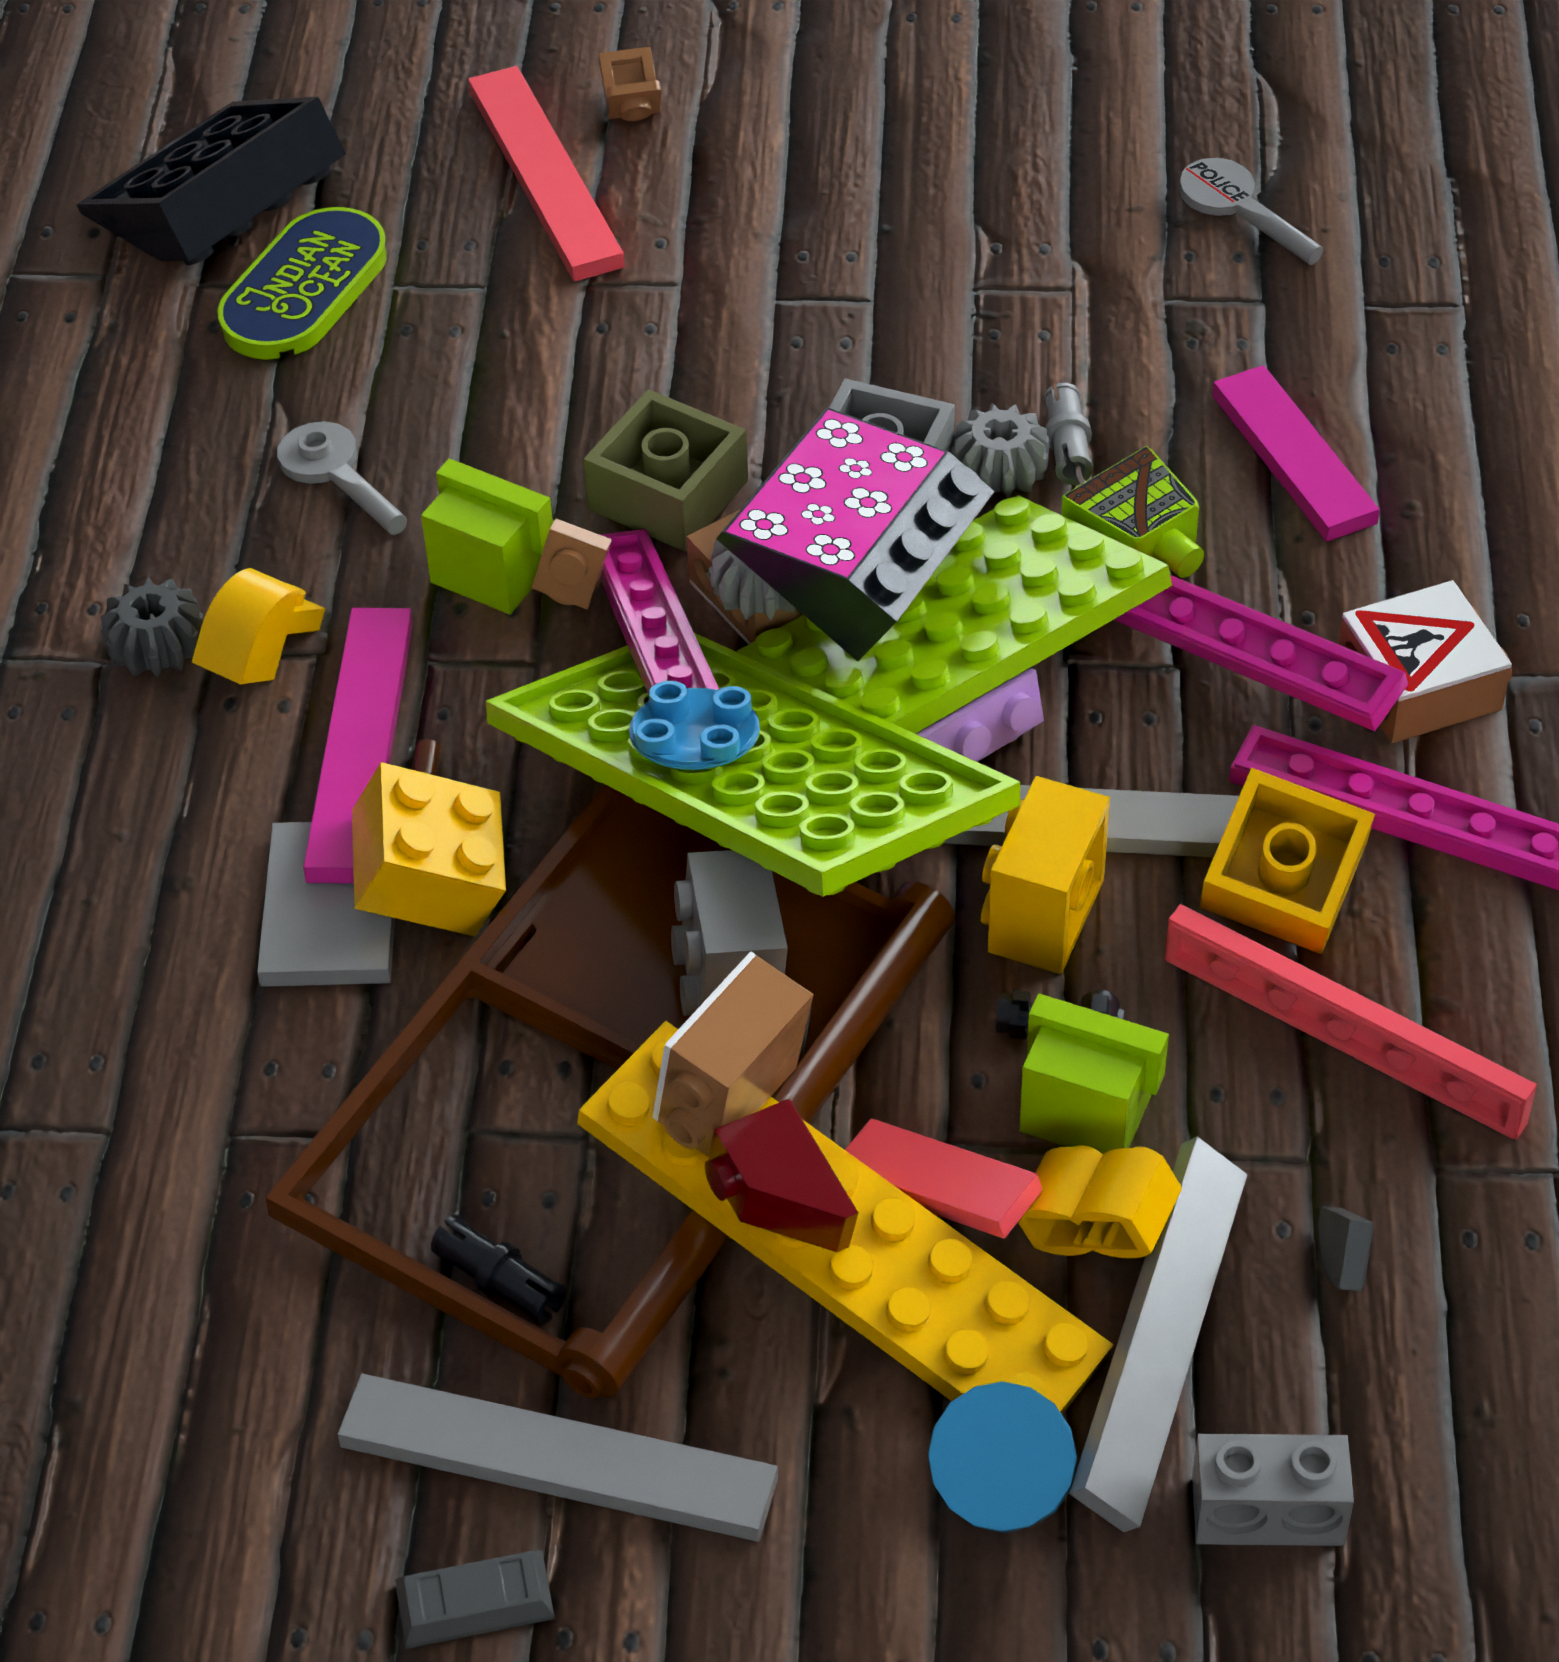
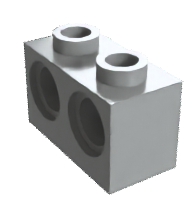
M1198 1434L1192 1473L1196 1544L1345 1546L1354 1504L1348 1435Z

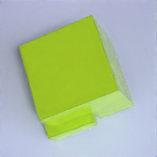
M449 458L436 472L439 495L421 514L430 582L511 615L532 590L531 588L549 529L554 522L552 519L550 497Z
M1038 993L1029 1012L1028 1056L1022 1068L1019 1131L1066 1147L1077 1145L1089 1146L1102 1154L1113 1149L1129 1148L1152 1094H1157L1164 1078L1169 1034Z

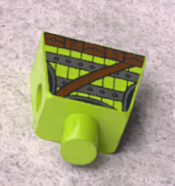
M1145 446L1062 496V516L1168 564L1169 569L1180 578L1192 575L1200 567L1204 559V550L1195 543L1199 517L1198 502L1148 446Z

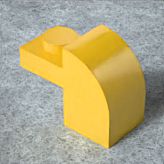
M252 568L241 570L222 586L210 604L201 626L192 663L238 684L274 680L286 636L288 634L319 631L326 608L305 600L306 592L299 587L284 583Z

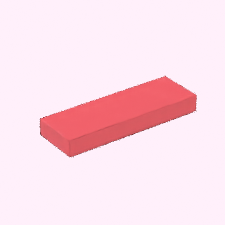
M872 1118L845 1149L934 1215L1003 1239L1006 1238L1043 1191L1037 1173Z

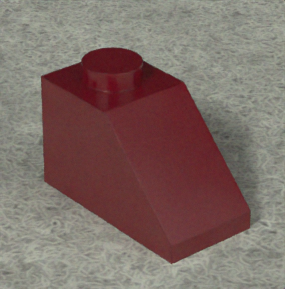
M790 1098L714 1129L709 1158L704 1165L706 1178L714 1195L720 1201L726 1199L729 1201L740 1222L834 1252H839L850 1246L859 1212Z

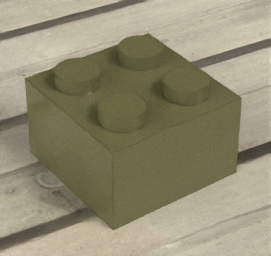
M649 389L583 458L588 510L634 530L645 529L650 537L685 552L687 551L686 536L710 525L749 481L746 429Z

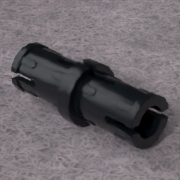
M452 1215L445 1220V1224L454 1230L453 1234L441 1226L436 1230L431 1242V1251L474 1278L477 1285L476 1288L486 1296L494 1297L498 1294L532 1317L539 1325H544L552 1319V1315L544 1310L545 1305L556 1313L560 1310L566 1297V1287L560 1282L553 1281L523 1261L520 1254L521 1251L511 1243H496L466 1223L459 1215Z

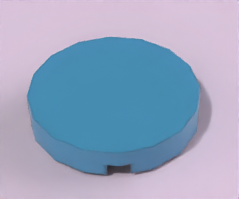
M1003 1381L973 1387L950 1402L934 1426L928 1454L933 1484L949 1509L975 1527L1001 1533L1032 1527L1055 1513L1071 1489L1077 1464L1072 1430L1057 1406L1031 1387Z

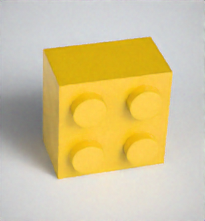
M380 762L352 809L354 909L475 937L506 891L500 792Z
M1251 767L1204 879L1199 908L1322 954L1367 844L1375 814Z
M1035 776L1025 799H1020V806L1008 812L1005 824V835L1007 837L1003 845H992L985 860L982 882L990 884V889L983 904L981 923L989 925L988 953L1062 975L1104 882L1110 808L1109 796Z

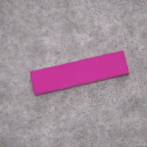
M1264 365L1214 381L1212 397L1326 542L1378 524L1379 507Z

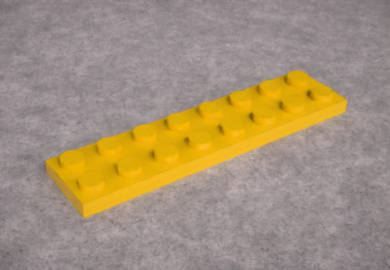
M667 1021L579 1109L577 1120L579 1126L951 1401L973 1387L1003 1381L1031 1387L1052 1401L1060 1413L1063 1414L1111 1353L1114 1344L806 1121H804L805 1125L859 1212L850 1246L839 1252H834L740 1222L727 1199L720 1201L710 1188L704 1167L709 1157L696 1148L689 1149L678 1144L668 1134L664 1125L652 1118L664 1046L678 1030ZM770 1097L759 1111L779 1102Z

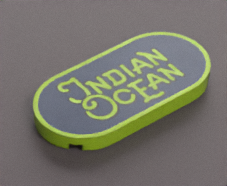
M345 207L313 210L291 221L220 300L217 311L218 320L224 339L229 347L239 354L250 358L271 360L279 359V352L293 349L294 355L316 345L383 269L387 260L385 233L380 223L365 212Z

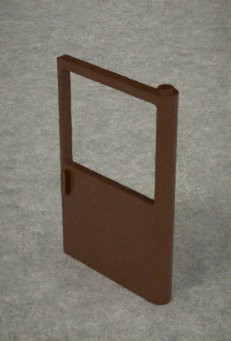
M605 784L265 1197L269 1216L562 1376L567 1385L578 1394L591 1399L597 1398L598 1395L609 1398L616 1396L729 1238L728 1235L694 1210L690 1212L605 1331L601 1333L591 1328L580 1327L575 1329L565 1342L311 1204L304 1198L459 1006L468 998H477L616 1070L665 1021L679 1029L690 1016L683 1015L680 1000V977L687 975L685 965H674L672 956L671 928L672 926L682 925V921L677 920L675 911V881L686 880L687 853L731 849L720 846L716 841L687 826L676 823L675 820L644 804L635 802L633 798ZM772 871L788 947L785 975L814 995L805 1054H801V1059L798 1058L796 1069L771 1097L778 1102L790 1098L801 1118L808 1124L813 1121L953 925L955 915L952 906L940 892L929 885L920 882H906L899 887L890 900L854 882L837 894L822 897L809 892L805 887Z

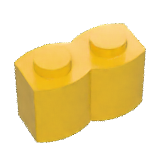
M1085 1145L1058 1147L1047 1151L1035 1173L1039 1177L1043 1191L1021 1217L1018 1224L1032 1246L1044 1252L1075 1256L1095 1251L1117 1258H1140L1152 1253L1182 1187L1163 1155L1146 1147L1118 1148L1104 1154Z

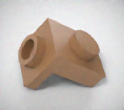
M650 46L599 53V67L608 119L622 118L626 121H639L653 113H660L661 87L660 82L656 80Z
M556 518L549 529L531 589L547 594L557 603L576 605L588 610L601 585L600 576L612 539Z

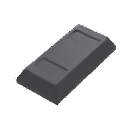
M542 1550L503 1556L395 1579L406 1649L555 1619Z

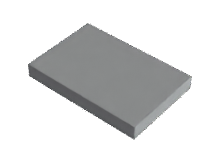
M312 822L273 823L257 969L260 987L391 983L395 918L354 909V884L306 883L303 866Z

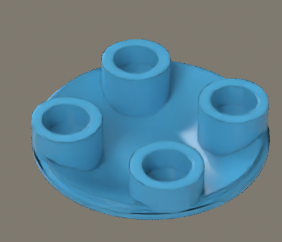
M663 681L652 686L649 690V701L634 714L629 726L630 740L642 756L656 764L683 770L709 769L730 763L746 754L754 746L760 732L759 719L751 706V695L747 690L737 686L723 687L719 690L687 688L684 684L677 681Z

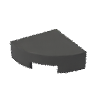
M1321 1206L1319 1215V1246L1325 1272L1332 1284L1338 1289L1362 1291V1287L1365 1284L1374 1228L1373 1222L1343 1208Z

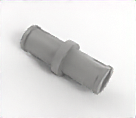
M1057 383L1058 401H1056L1055 392L1052 387H1049L1044 394L1043 400L1049 421L1045 428H1047V436L1049 437V448L1054 451L1057 478L1062 483L1077 485L1080 484L1077 471L1078 466L1081 467L1082 477L1085 481L1093 473V464L1088 449L1092 435L1088 419L1082 415L1079 389L1070 383Z

